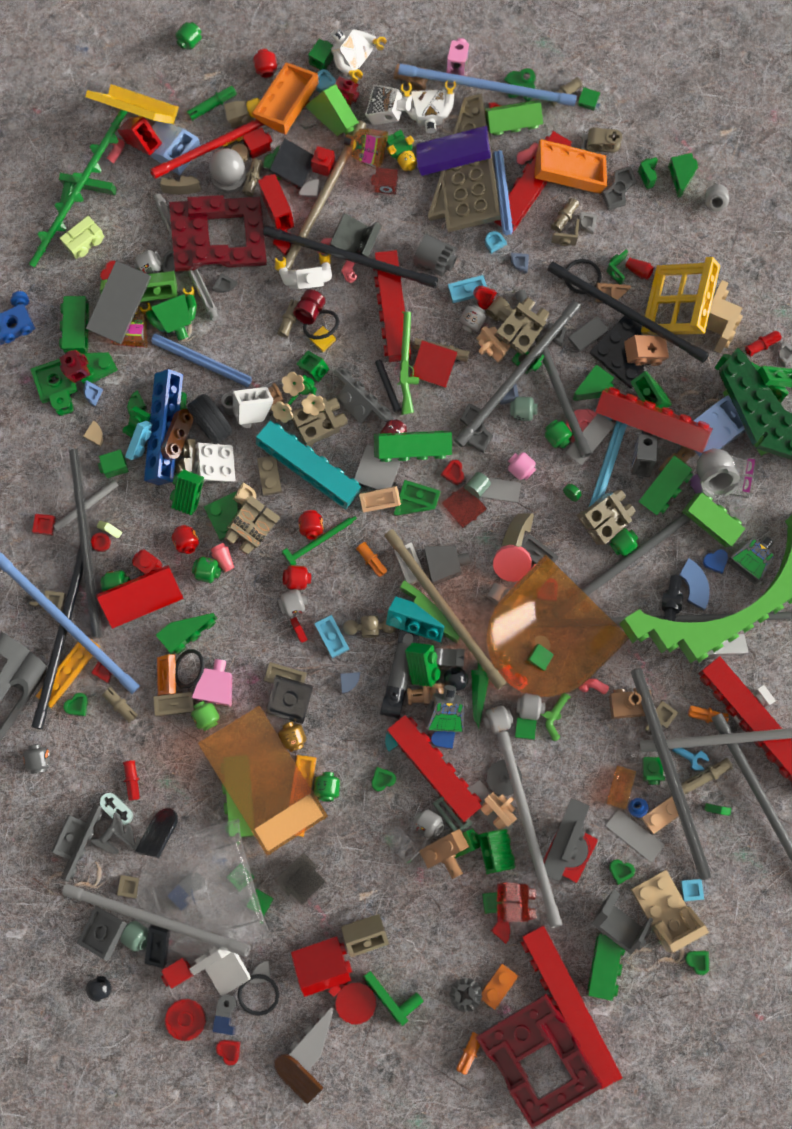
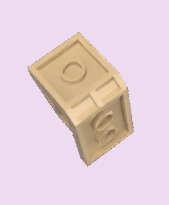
M667 870L631 889L647 920L650 917L654 919L651 927L666 952L674 953L709 933L692 908L686 906Z

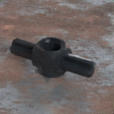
M677 574L671 575L669 589L663 592L661 609L665 612L664 620L674 622L676 614L682 611L683 594L680 592L682 577Z

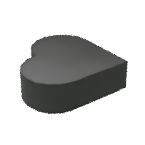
M168 251L164 255V262L161 266L163 272H177L175 271L173 251Z

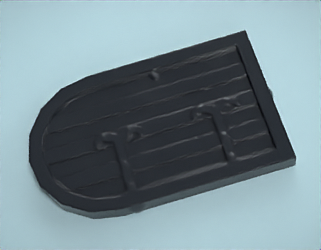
M165 808L155 814L135 850L136 853L160 858L178 822V815L173 809Z

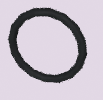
M577 259L566 267L567 271H569L577 263H588L597 271V283H601V271L597 264L591 260ZM565 280L566 285L573 292L579 294H588L582 290L574 288L569 282Z
M321 310L319 314H331L335 317L336 323L331 331L324 335L314 336L308 333L307 324H303L304 334L314 340L324 339L332 335L340 323L339 316L335 312L330 310Z
M188 649L177 658L175 681L182 688H190L201 679L204 671V658L199 651ZM194 653L200 659L199 673L193 682L183 684L178 678V666L185 655Z
M261 974L251 975L247 982L239 986L237 994L239 1004L243 1010L256 1016L265 1015L274 1010L280 996L278 986L274 980ZM259 978L271 983L275 990V1000L271 1007L264 1011H253L246 1007L241 995L242 989L250 980Z

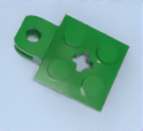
M60 359L31 368L41 402L44 404L50 401L59 416L72 413L74 405L69 394L78 392L76 383H73L62 373ZM54 376L57 379L59 378V380L55 384L50 383V381H52V377Z

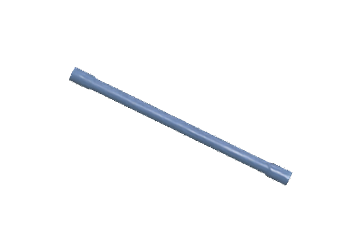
M400 64L398 75L420 77L442 82L448 80V83L453 84L455 81L458 85L547 100L569 106H575L577 95L555 93L428 70L406 64Z
M0 552V568L13 578L133 694L140 685L116 665Z

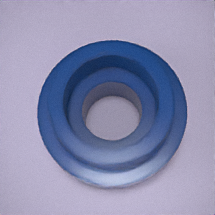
M16 291L12 294L10 301L15 307L20 304L27 306L29 304V297L23 291Z
M642 798L633 799L628 805L629 813L637 818L645 816L648 812L647 802Z

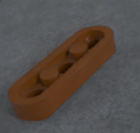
M188 409L176 411L161 446V453L167 460L176 459L181 454L193 423V417Z

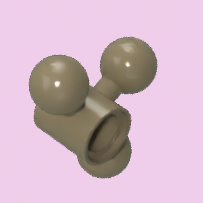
M372 615L361 617V624H357L354 620H347L343 625V630L347 635H354L357 631H361L364 638L378 637L379 630L391 634L397 629L386 625V619L382 623H378V616Z

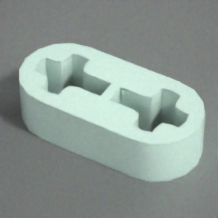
M106 793L101 797L100 806L112 819L113 814L120 810L124 813L128 812L126 815L128 819H122L123 825L132 821L133 812L115 794ZM106 798H114L112 802L116 807L113 808L109 805L106 807Z

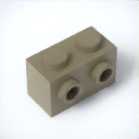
M380 914L341 926L350 957L389 945Z

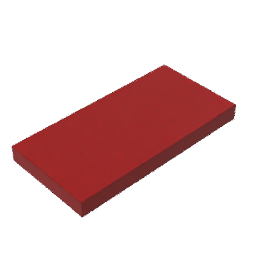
M169 565L96 595L112 629L184 599Z

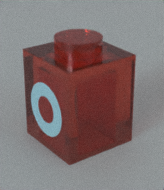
M376 167V174H372L371 185H374L375 192L396 195L398 170Z

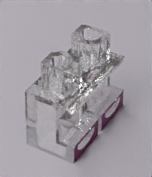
M732 456L734 468L738 471L740 479L738 482L739 487L729 495L749 499L755 459L748 458L744 460Z

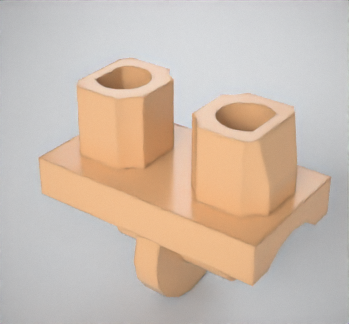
M485 326L476 338L481 346L479 353L481 355L487 353L498 363L510 349L511 344L507 345L497 339L495 336L497 332L496 327L488 329Z
M492 792L484 799L485 802L480 809L487 816L492 811L499 816L493 821L498 830L506 826L509 827L517 820L512 813L515 810L511 804L515 800L513 797L507 800L503 794L498 797Z

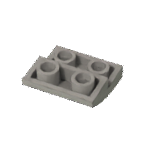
M367 444L354 479L358 483L375 489L392 487L401 461L398 458H391L392 461L381 462L380 459L374 457V446Z

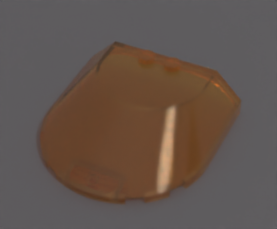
M546 554L498 602L491 614L487 628V647L495 669L515 689L540 697H554L555 695L569 693L577 689L629 640L626 633ZM536 644H540L554 654L545 671L527 661Z

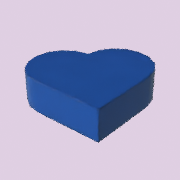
M722 549L715 551L714 554L709 553L704 557L703 565L710 570L722 574L728 560V554Z
M437 731L432 735L431 741L436 747L453 749L455 732Z

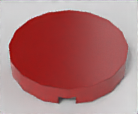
M353 982L347 984L339 991L336 998V1010L345 1022L353 1025L362 1024L368 1021L374 1014L376 997L367 985Z
M181 999L174 1002L168 1008L165 1016V1026L168 1033L174 1039L181 1041H190L198 1037L206 1024V1014L203 1007L192 999Z

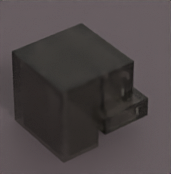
M305 853L299 856L275 880L288 896L292 894L302 905H305L327 883L316 871L317 865Z

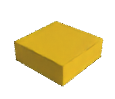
M322 326L313 335L320 336L328 333L329 331L324 326ZM330 335L324 339L314 340L310 338V341L324 352L336 341V338Z

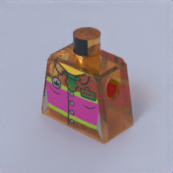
M361 128L355 133V136L347 134L344 139V145L353 147L352 158L374 169H378L383 164L389 132Z
M140 305L136 310L122 344L111 340L113 345L148 348L147 319L143 313H139Z

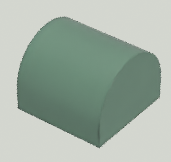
M476 472L464 486V489L479 499L490 487L491 482L487 476Z

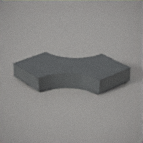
M631 166L613 172L614 183L602 194L608 211L626 205L625 194L630 187L637 183Z
M469 403L460 421L468 426L481 409ZM484 421L468 441L469 446L482 453H485L493 438V435L485 428Z

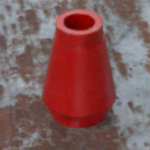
M629 258L625 265V268L642 280H648L654 270V266L651 263Z

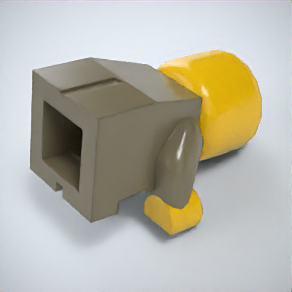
M259 98L251 99L247 103L246 101H233L224 104L227 121L232 128H236L241 124L245 125L252 118H255L252 112L260 102Z

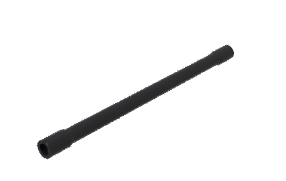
M266 225L263 235L269 238L286 241L393 274L431 288H436L438 283V277L372 259L294 235L272 226Z
M554 261L549 264L547 271L566 280L669 341L700 362L704 363L707 360L709 353L692 345L567 271L566 268Z
M79 544L76 563L62 612L70 620L84 571L81 544ZM60 624L39 703L31 725L35 729L43 730L50 696L68 632Z

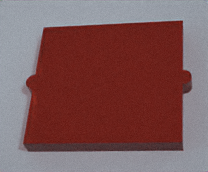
M464 486L456 492L453 491L452 495L442 502L443 506L462 528L466 527L473 520L476 521L477 517L487 510L479 499L464 489Z

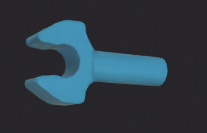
M684 748L672 749L673 752L688 759L691 763L690 768L694 771H703L705 769L697 764L698 758L705 762L709 761L708 756L702 751L693 754Z

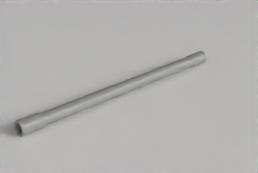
M792 728L666 739L669 749L789 739L792 738ZM653 739L640 740L641 752L657 751Z
M507 731L497 734V739L504 756L546 907L545 911L550 928H557L562 926V922L551 891L512 752L509 734Z
M66 884L62 891V895L72 899L91 903L224 948L229 952L247 957L250 950L249 944L218 936L96 895L70 884Z

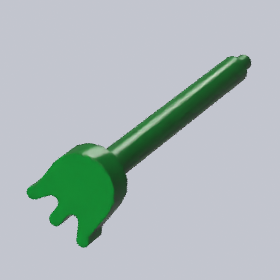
M349 517L293 554L290 553L288 548H285L281 551L282 555L289 565H296V559L351 525L357 517Z

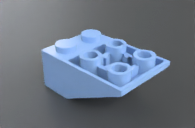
M156 121L152 126L162 144L153 152L151 157L160 163L168 162L200 146L198 137L184 128ZM190 162L185 163L173 169L172 171H174L178 175H181L182 172L186 169V167L190 164Z
M729 395L694 420L695 422H706L710 425L709 427L713 428L703 452L712 448L721 449L746 431ZM695 451L699 457L702 455V453Z

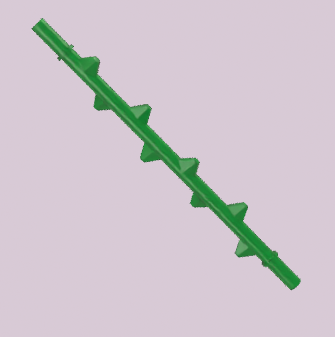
M120 109L114 121L110 123L111 126L101 143L90 145L93 156L83 173H73L72 176L76 185L65 203L55 204L58 211L57 217L48 232L39 231L37 234L41 243L39 247L37 246V250L29 262V265L32 267H36L56 231H66L67 228L63 223L65 216L74 202L84 201L80 191L91 173H100L102 171L98 161L109 143L117 144L119 142L115 132L119 129L128 111Z

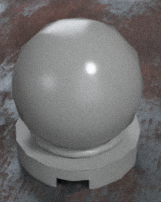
M223 148L214 152L208 166L214 187L217 190L225 191L227 194L236 193L241 190L246 180V169L242 157L237 151L230 148Z
M714 448L702 453L697 460L696 471L701 480V488L704 494L715 498L714 495L723 494L727 496L733 493L739 487L740 476L734 468L732 457L728 452Z

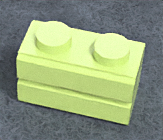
M87 216L61 236L60 240L64 247L77 259L84 257L91 247L98 246L102 242L104 235L94 221Z

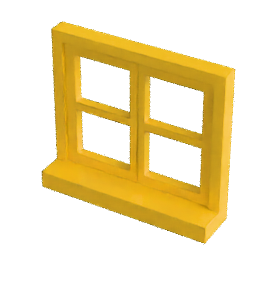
M110 84L108 94L87 90L85 96L86 98L151 120L174 124L179 108L178 106Z
M706 257L705 263L657 265L645 317L655 322L659 304L675 303L671 324L659 325L676 335L705 334L720 269L718 262L713 257ZM702 274L698 293L683 295L687 275ZM682 275L678 294L661 296L665 276ZM695 302L691 323H676L680 304ZM642 326L641 333L643 335H657Z

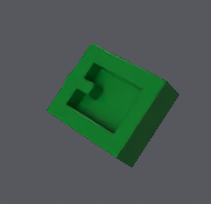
M657 157L643 160L638 169V174L647 190L654 187L657 179L654 170L658 162Z
M309 350L296 363L300 369L310 374L317 382L329 371L325 361Z
M136 406L133 407L130 412L129 423L123 428L122 433L132 438L137 424L144 421L150 422L151 414Z
M643 757V781H647L648 785H660V782L665 781L660 758Z
M474 829L462 833L469 847L455 854V858L481 847L478 833Z

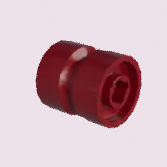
M307 289L293 310L295 318L304 324H313L326 303L325 298L318 291Z

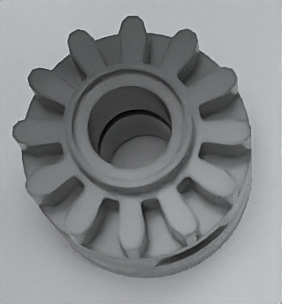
M426 234L416 250L413 263L431 270L440 276H444L445 272L452 270L456 262L457 256L454 255L456 247Z

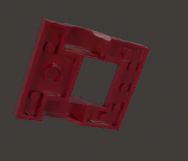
M224 195L187 197V201L169 202L175 271L196 270L203 265L221 264L228 268L267 265L260 197L224 199ZM244 217L247 247L229 248L228 244L210 246L209 219Z
M547 994L542 995L476 1036L487 1057L496 1064L504 1077L509 1093L531 1129L603 1088V1084L581 1051L579 1042L559 1010L555 1009ZM551 1043L572 1079L545 1095L538 1097L519 1061Z

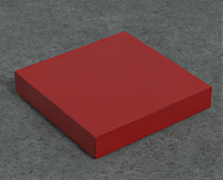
M422 340L413 367V377H419L421 380L446 388L458 352Z

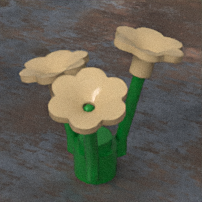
M290 372L282 378V383L284 385L283 391L290 393L292 398L285 404L278 401L271 407V410L274 412L273 416L286 423L293 418L290 405L300 394L308 395L301 402L303 411L306 414L318 415L320 411L325 409V404L321 396H316L317 388L314 387L315 383L312 378Z

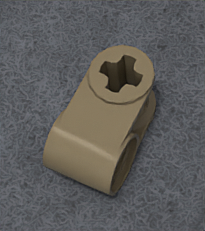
M590 128L588 130L587 149L592 152L615 153L621 147L622 133L617 129Z

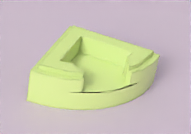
M99 521L97 524L98 529L108 532L113 537L119 538L122 534L120 530L107 522Z

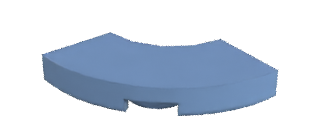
M688 558L679 574L688 586L689 596L687 602L705 610L709 601L708 580L699 565Z

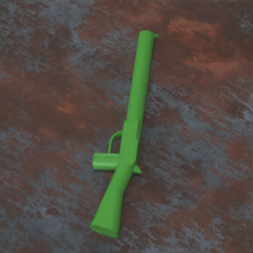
M402 312L404 319L400 382L397 384L401 385L403 393L401 415L414 413L408 384H419V377H413L414 369L409 365L411 312ZM408 367L412 368V377H408Z

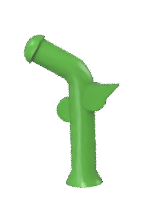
M561 691V696L552 711L540 714L546 718V729L552 741L560 739V735L553 723L555 720L561 719L560 711L567 700L571 698V696Z

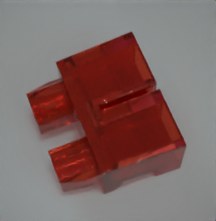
M497 883V902H515L497 904V923H522L536 919V909L528 908V900L536 899V889L528 887V884Z

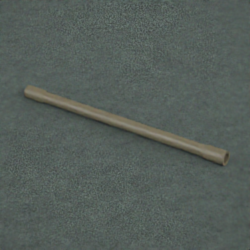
M358 120L359 123L354 126V130L349 137L352 139L351 145H345L298 236L307 238L352 153L354 139L358 142L367 127L363 121ZM292 244L285 257L288 270L292 268L302 246Z
M394 529L388 531L384 535L387 541L398 552L487 673L490 681L497 690L504 687L507 682L499 671L494 668L406 549L403 541Z

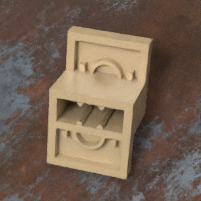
M723 280L712 299L706 329L721 335L714 349L718 353H721L724 348H728L743 317L740 314L742 307L725 300L729 293V290H726L729 283Z

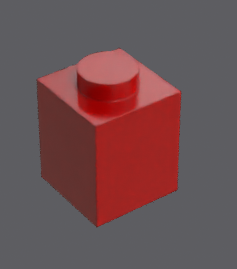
M262 127L243 136L244 145L248 148L252 159L271 151V136L268 132L265 133Z
M317 146L311 160L312 172L329 177L335 164L334 151Z
M183 957L163 969L161 978L166 987L170 986L172 989L194 975L190 970L191 966L186 957Z

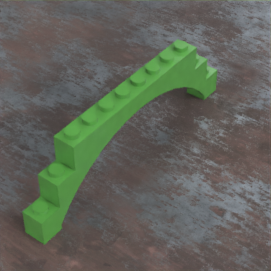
M792 515L785 520V523L788 525L787 542L780 568L770 586L756 602L733 615L717 620L693 623L674 622L644 614L639 609L619 623L632 644L637 640L641 643L651 637L661 653L666 650L670 653L680 647L690 663L695 660L701 662L708 657L707 653L709 651L717 652L724 647L722 643L728 640L731 643L740 637L738 633L742 630L744 633L755 627L753 623L756 621L762 623L769 618L768 614L773 611L776 614L785 608L783 606L784 603L788 602L791 604Z

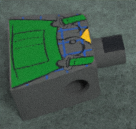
M766 536L760 543L753 538L727 562L756 585L763 578L775 556L769 551L774 542Z
M446 685L443 694L435 693L432 695L423 719L427 730L464 731V703L460 695L455 694L456 687Z

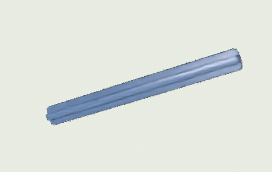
M498 150L494 151L493 160L502 231L507 236L513 233L504 157L502 151Z
M154 334L151 338L152 344L239 384L249 387L252 382L250 376L163 336Z

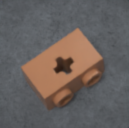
M634 335L624 342L628 363H636L638 366L644 364L658 366L662 364V361L669 358L666 340L660 336Z

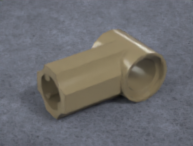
M498 296L487 308L486 313L493 320L504 323L513 309L504 298Z

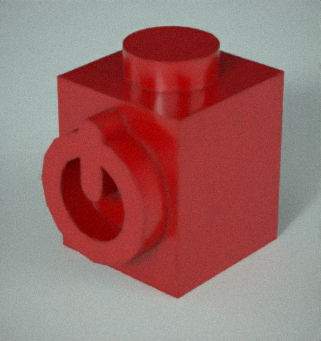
M145 549L138 551L132 559L133 566L144 575L163 566L159 559Z

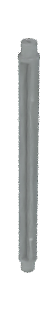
M156 194L154 196L155 204L172 237L170 210L162 195ZM198 269L189 270V275L207 310V314L210 315L212 320L218 319L217 308Z

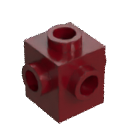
M339 76L335 84L349 107H351L352 103H356L360 94L357 92L359 84Z
M73 350L59 357L62 373L73 383L90 375L87 367L89 362L84 354Z

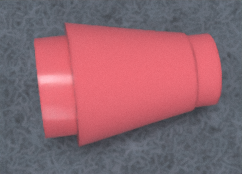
M221 543L210 549L212 552L211 556L218 561L224 573L235 568L228 546Z

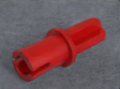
M773 331L764 337L760 336L757 341L745 346L748 356L752 357L763 349L767 350L769 346L782 339L780 332Z
M135 760L123 762L124 783H126L129 801L140 799L138 786L140 779L137 778Z

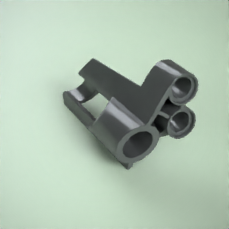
M3 632L0 633V655L7 658V661L0 672V702L11 686L24 693L0 726V742L47 673L46 665L35 654Z

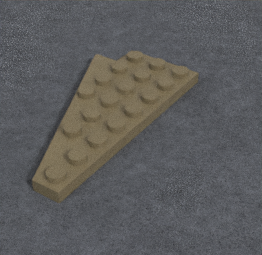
M482 94L464 98L453 134L483 126L487 127ZM492 153L489 159L441 171L428 213L430 221L445 217L447 230L452 232L501 219Z

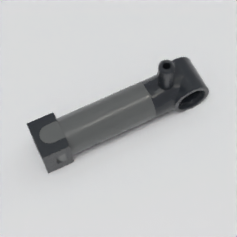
M400 630L380 715L396 719L400 718L410 676L405 650L411 643H418L419 635Z

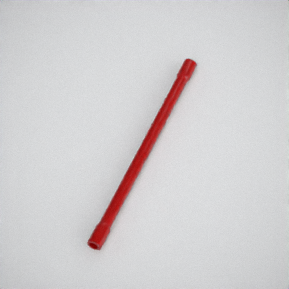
M255 119L168 162H163L151 168L150 173L154 179H157L171 170L246 135L265 124Z

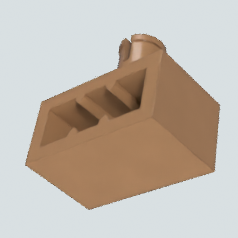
M633 688L632 692H625V689L613 690L614 693L609 695L611 719L645 716L641 705V695L637 693L636 688Z
M458 829L419 850L428 869L439 863H444L451 879H454L463 874L455 859V854L465 850L469 845L461 830Z

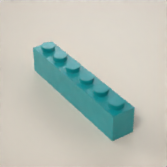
M269 421L256 436L257 446L345 510L358 496L361 486L355 479L344 475L340 468L333 467L325 457L314 453L310 446L300 443L296 436L293 434L289 435L281 425Z

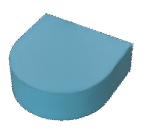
M497 231L489 232L485 237V245L491 254L507 245L504 237Z

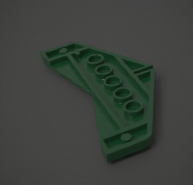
M737 348L720 367L719 375L752 445H755L762 436L764 437L756 449L792 460V413L784 409L768 385H765L760 374L745 353Z

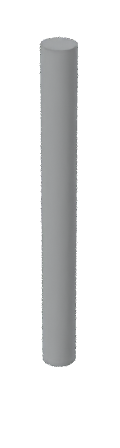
M113 480L86 500L84 504H87L85 505L87 507L85 509H89L119 486L117 482ZM74 509L54 524L55 529L59 531L77 518V509Z

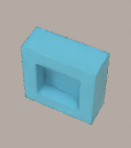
M701 879L680 881L684 901L704 900Z

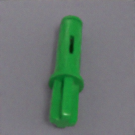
M229 86L219 93L215 92V95L187 110L186 112L190 116L191 121H194L220 104L224 105V102L237 95L236 90L233 86Z

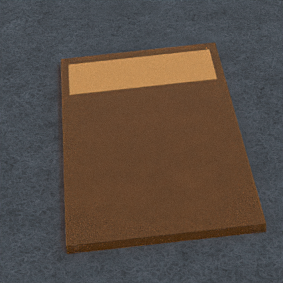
M260 706L255 707V709L204 740H200L198 743L266 856L271 855L272 852L328 817Z

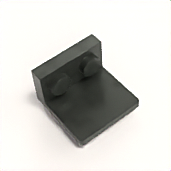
M344 213L332 237L330 246L369 257L382 225L375 222L373 225L367 226Z

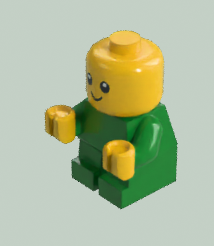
M399 130L385 137V147L388 150V154L397 160L402 170L412 171L417 165V158L411 151L414 139L411 135L405 138L402 130Z

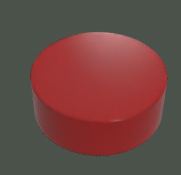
M99 532L92 536L91 546L97 552H105L110 548L111 540L105 533Z

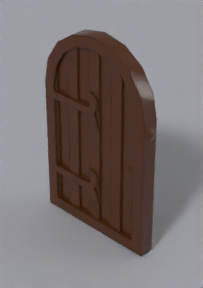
M281 1054L276 1058L274 1067L277 1074L306 1104L322 1091L324 1087L295 1058L287 1054Z

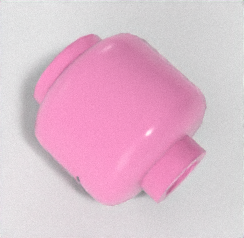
M525 452L519 455L515 453L508 460L510 463L508 471L518 480H527L536 470L534 468L536 465L535 461Z

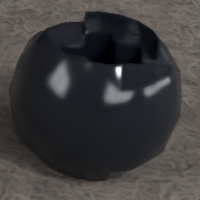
M453 667L444 674L445 685L454 686L456 691H460L468 684V675L462 668Z
M97 976L96 979L89 980L86 985L88 998L95 1002L108 998L112 992L111 982L104 976Z

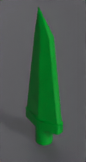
M478 663L477 670H471L473 718L479 728L489 678Z

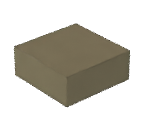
M121 875L117 895L138 899L142 878Z

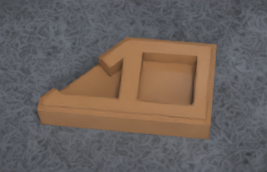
M597 283L596 288L618 300L631 288V285ZM595 298L596 303H603Z

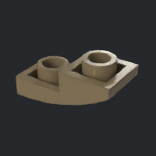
M181 176L180 182L173 178H162L160 182L163 193L183 195L201 191L199 180L193 176Z
M187 439L181 451L183 459L176 462V474H179L183 469L192 472L196 453L195 439Z
M517 514L506 531L502 546L515 545L521 547L524 533H528L531 530L534 514Z

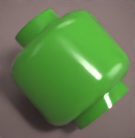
M202 701L193 706L195 710L190 715L197 729L206 731L218 724L217 721L220 716L213 703L205 704Z

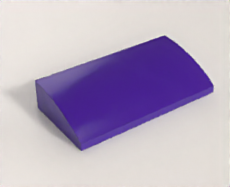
M483 126L418 143L416 154L418 170L421 176L491 158L487 127Z

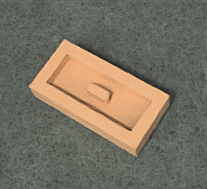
M397 486L359 494L363 513L401 505Z
M671 796L641 817L652 834H655L679 817L673 797Z

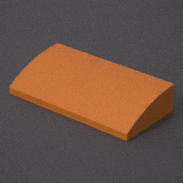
M286 62L252 112V115L266 126L286 135L318 86V74Z
M540 139L536 155L535 178L601 194L607 187L606 155Z

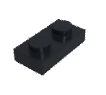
M153 924L148 927L145 964L159 968L166 966L170 930Z

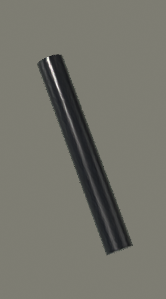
M379 359L375 361L376 367L394 412H398L401 410L384 364Z

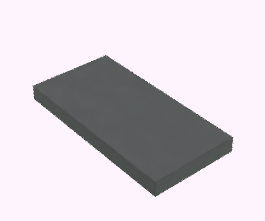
M116 261L86 329L118 344H122L151 276Z

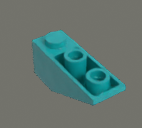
M395 596L388 609L386 625L441 643L445 626L414 602Z

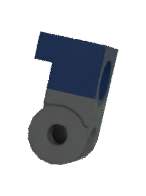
M225 994L219 998L212 1032L227 1035L235 1034L236 1026L230 1025L232 1013L237 1006V1000L233 995Z

